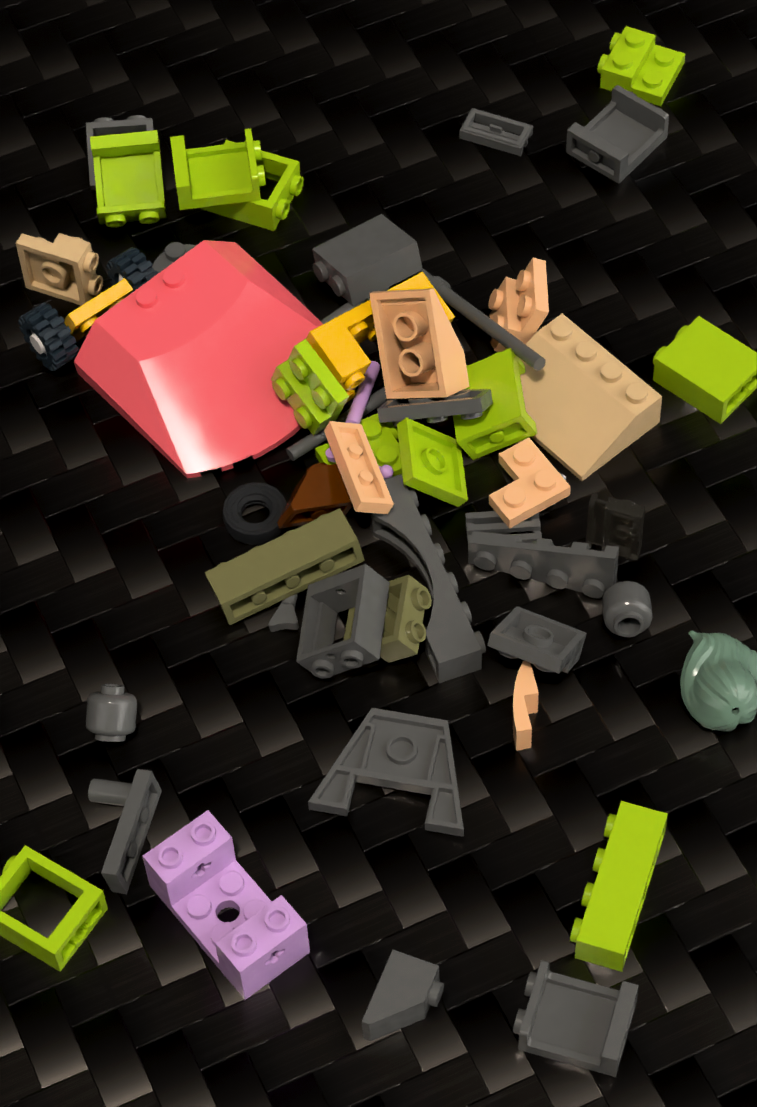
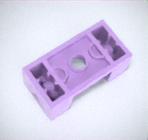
M209 810L143 855L151 888L244 1000L310 953L307 924L282 895L274 901L267 897L237 862L232 837ZM231 907L240 912L237 919L232 922H223L217 918L219 912L224 908Z

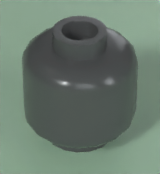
M623 581L610 586L604 592L602 598L603 619L605 626L611 633L622 637H634L644 632L650 626L653 618L649 592L643 585L637 582Z
M102 684L101 691L93 692L88 696L86 728L95 734L96 740L107 742L125 741L126 735L135 731L137 699L134 695L124 692V685Z

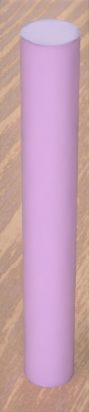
M371 361L364 374L365 380L358 386L345 423L360 424L380 370L378 362Z

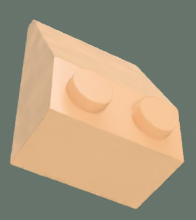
M434 288L375 291L369 293L387 399L442 398L470 387L464 350Z

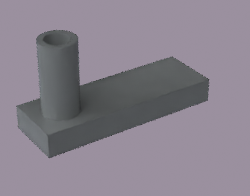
M137 769L132 783L94 778L89 785L88 797L91 802L124 806L101 871L110 890L115 893L127 894L162 792L153 772L149 770Z

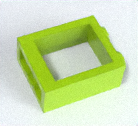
M226 140V141L224 142V144H232V143H235V142L228 141V140ZM261 150L262 160L256 161L257 166H264L265 178L278 181L268 200L261 199L202 207L201 209L274 231L280 220H284L287 217L290 203L294 196H298L303 188L304 178L300 176L299 161Z
M25 845L17 856L13 855L8 859L0 876V936L61 972L107 911L108 906L103 890ZM31 871L78 897V900L49 938L44 937L1 911Z

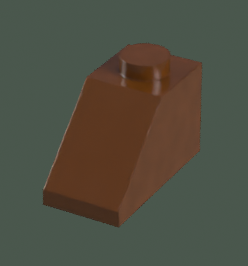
M321 462L310 466L306 470L305 475L296 485L277 521L279 529L305 525L316 520L319 516L339 508L344 516L349 512L353 505L337 464L327 465Z

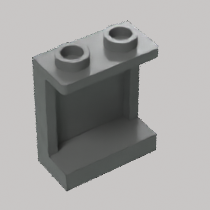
M616 85L612 89L611 102L585 127L575 122L567 129L566 153L619 184L667 138L669 115L661 108L641 99L635 93Z
M541 960L538 972L530 971L524 992V996L530 997L527 1009L519 1008L516 1015L513 1033L519 1034L518 1050L616 1077L636 1007L639 985L622 981L619 991L551 972L549 970L550 962Z

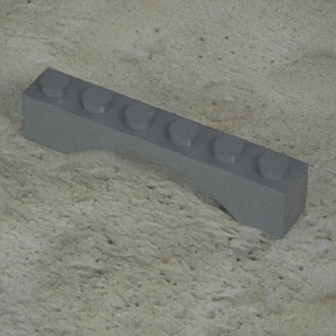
M402 474L384 479L394 503L388 514L364 513V516L373 536L389 543L403 553L416 566L428 586L433 607L426 629L425 651L438 682L442 683L481 670L482 654L486 653L484 639L479 631L474 632L470 625L472 623V616L466 601H459L456 594L459 592L456 578L452 572L447 573L443 566L445 564L444 553L440 544H433L431 540L432 530L426 514H419L417 509L419 502L415 489L403 484Z

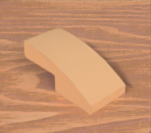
M522 661L513 693V737L516 751L531 748L532 727L528 714L538 712L539 692L531 663L527 661Z

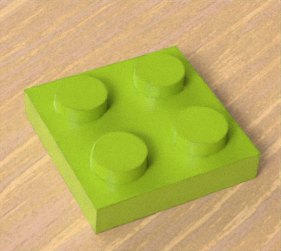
M407 417L397 424L403 484L456 507L468 501L462 450L456 439Z

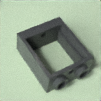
M364 564L309 584L296 662L314 676L324 679L379 660L390 582ZM355 607L351 638L333 644L337 614Z

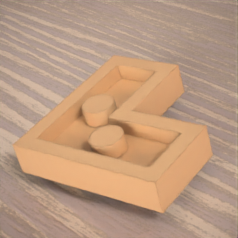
M530 438L499 453V463L514 482L490 494L489 504L509 529L570 495L571 486Z

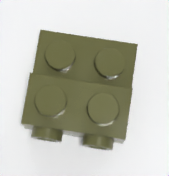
M410 575L389 581L390 585L380 657L388 663L417 655L419 642H423L426 638L423 618L425 610L431 606V595L425 586ZM355 607L349 609L343 641L351 638Z

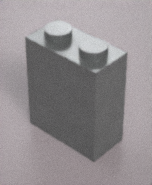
M382 214L312 249L315 263L312 266L320 282L325 281L338 297L342 296L351 305L369 298V293L382 291L423 270L417 241Z

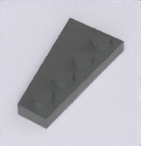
M473 531L468 542V563L476 565L483 570H496L511 574L518 579H531L547 583L553 588H566L582 592L592 598H603L604 592L610 586L616 584L619 546L606 545L604 551L589 550V544L582 542H573L570 548L555 546L552 539L537 538V540L531 543H524L516 535Z

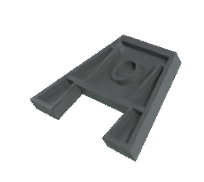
M371 708L308 801L309 810L348 816L356 782L431 795L425 820V830L464 837L448 720Z

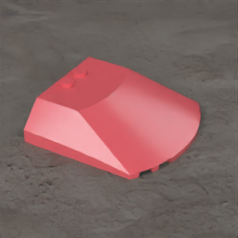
M203 240L98 317L87 334L74 360L77 373L186 478L201 477L200 472L220 467L223 472L234 468L233 463L250 456L253 459L259 458L284 443L302 428L294 417V409L287 400L280 399L275 393L271 378L276 367L288 360L293 347L306 339L310 331L323 325V323L237 243Z

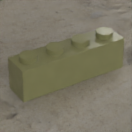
M339 508L328 514H323L316 520L295 530L287 531L272 541L256 546L232 560L222 562L215 568L206 571L205 575L229 625H232L307 589L309 584L334 576L365 560L359 541Z

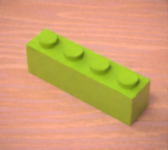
M621 801L617 815L609 814L604 831V837H608L609 840L606 849L599 847L597 850L593 871L598 872L594 884L587 882L581 906L587 908L583 919L576 917L570 935V941L576 943V959L620 972L623 971L666 832L667 813Z

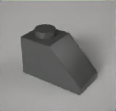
M392 950L362 1020L363 1039L373 1041L425 1019L430 1005L436 1007L443 993L444 983L440 982L439 965Z

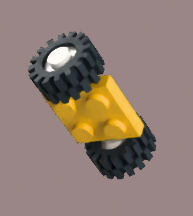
M130 247L107 262L106 269L108 270V277L112 279L110 281L112 287L69 313L65 320L62 316H58V311L55 308L52 309L51 305L45 302L19 317L18 324L21 326L19 328L25 335L23 338L29 343L30 350L36 353V358L39 361L42 360L43 366L49 368L50 371H55L74 359L79 351L75 343H79L86 338L94 321L158 274L157 270H153L151 261H147L146 256L140 253L139 249Z

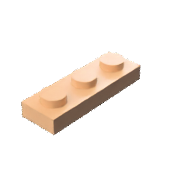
M329 421L324 433L355 512L388 514L394 503L362 424Z

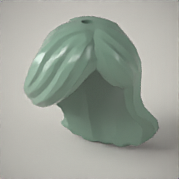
M689 631L688 634L693 639V645L684 661L680 680L681 695L687 710L699 724L715 731L731 732L738 724L750 723L757 712V652L749 649L748 646L725 633Z

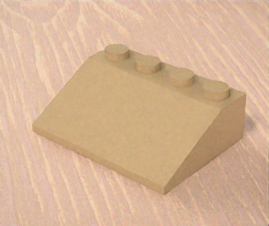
M563 313L538 330L526 343L528 347L546 360L545 366L537 371L520 359L525 365L526 370L525 373L520 375L525 408L529 416L535 421L537 434L531 438L581 481L585 480L660 423L662 396Z

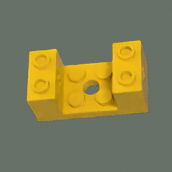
M421 272L387 291L434 287L425 274ZM434 288L451 323L455 316ZM370 300L313 329L306 337V340L349 395L347 402L356 395L354 390L365 380L364 374L371 364L359 343L366 339H369L370 342L377 339Z

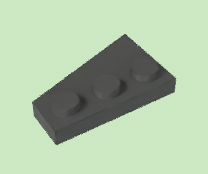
M466 389L442 398L389 399L377 408L379 423L392 422L393 426H397L406 417L411 420L426 418L427 423L442 422L452 415H461V419L467 420L481 417L483 415L482 412L493 404L491 389Z

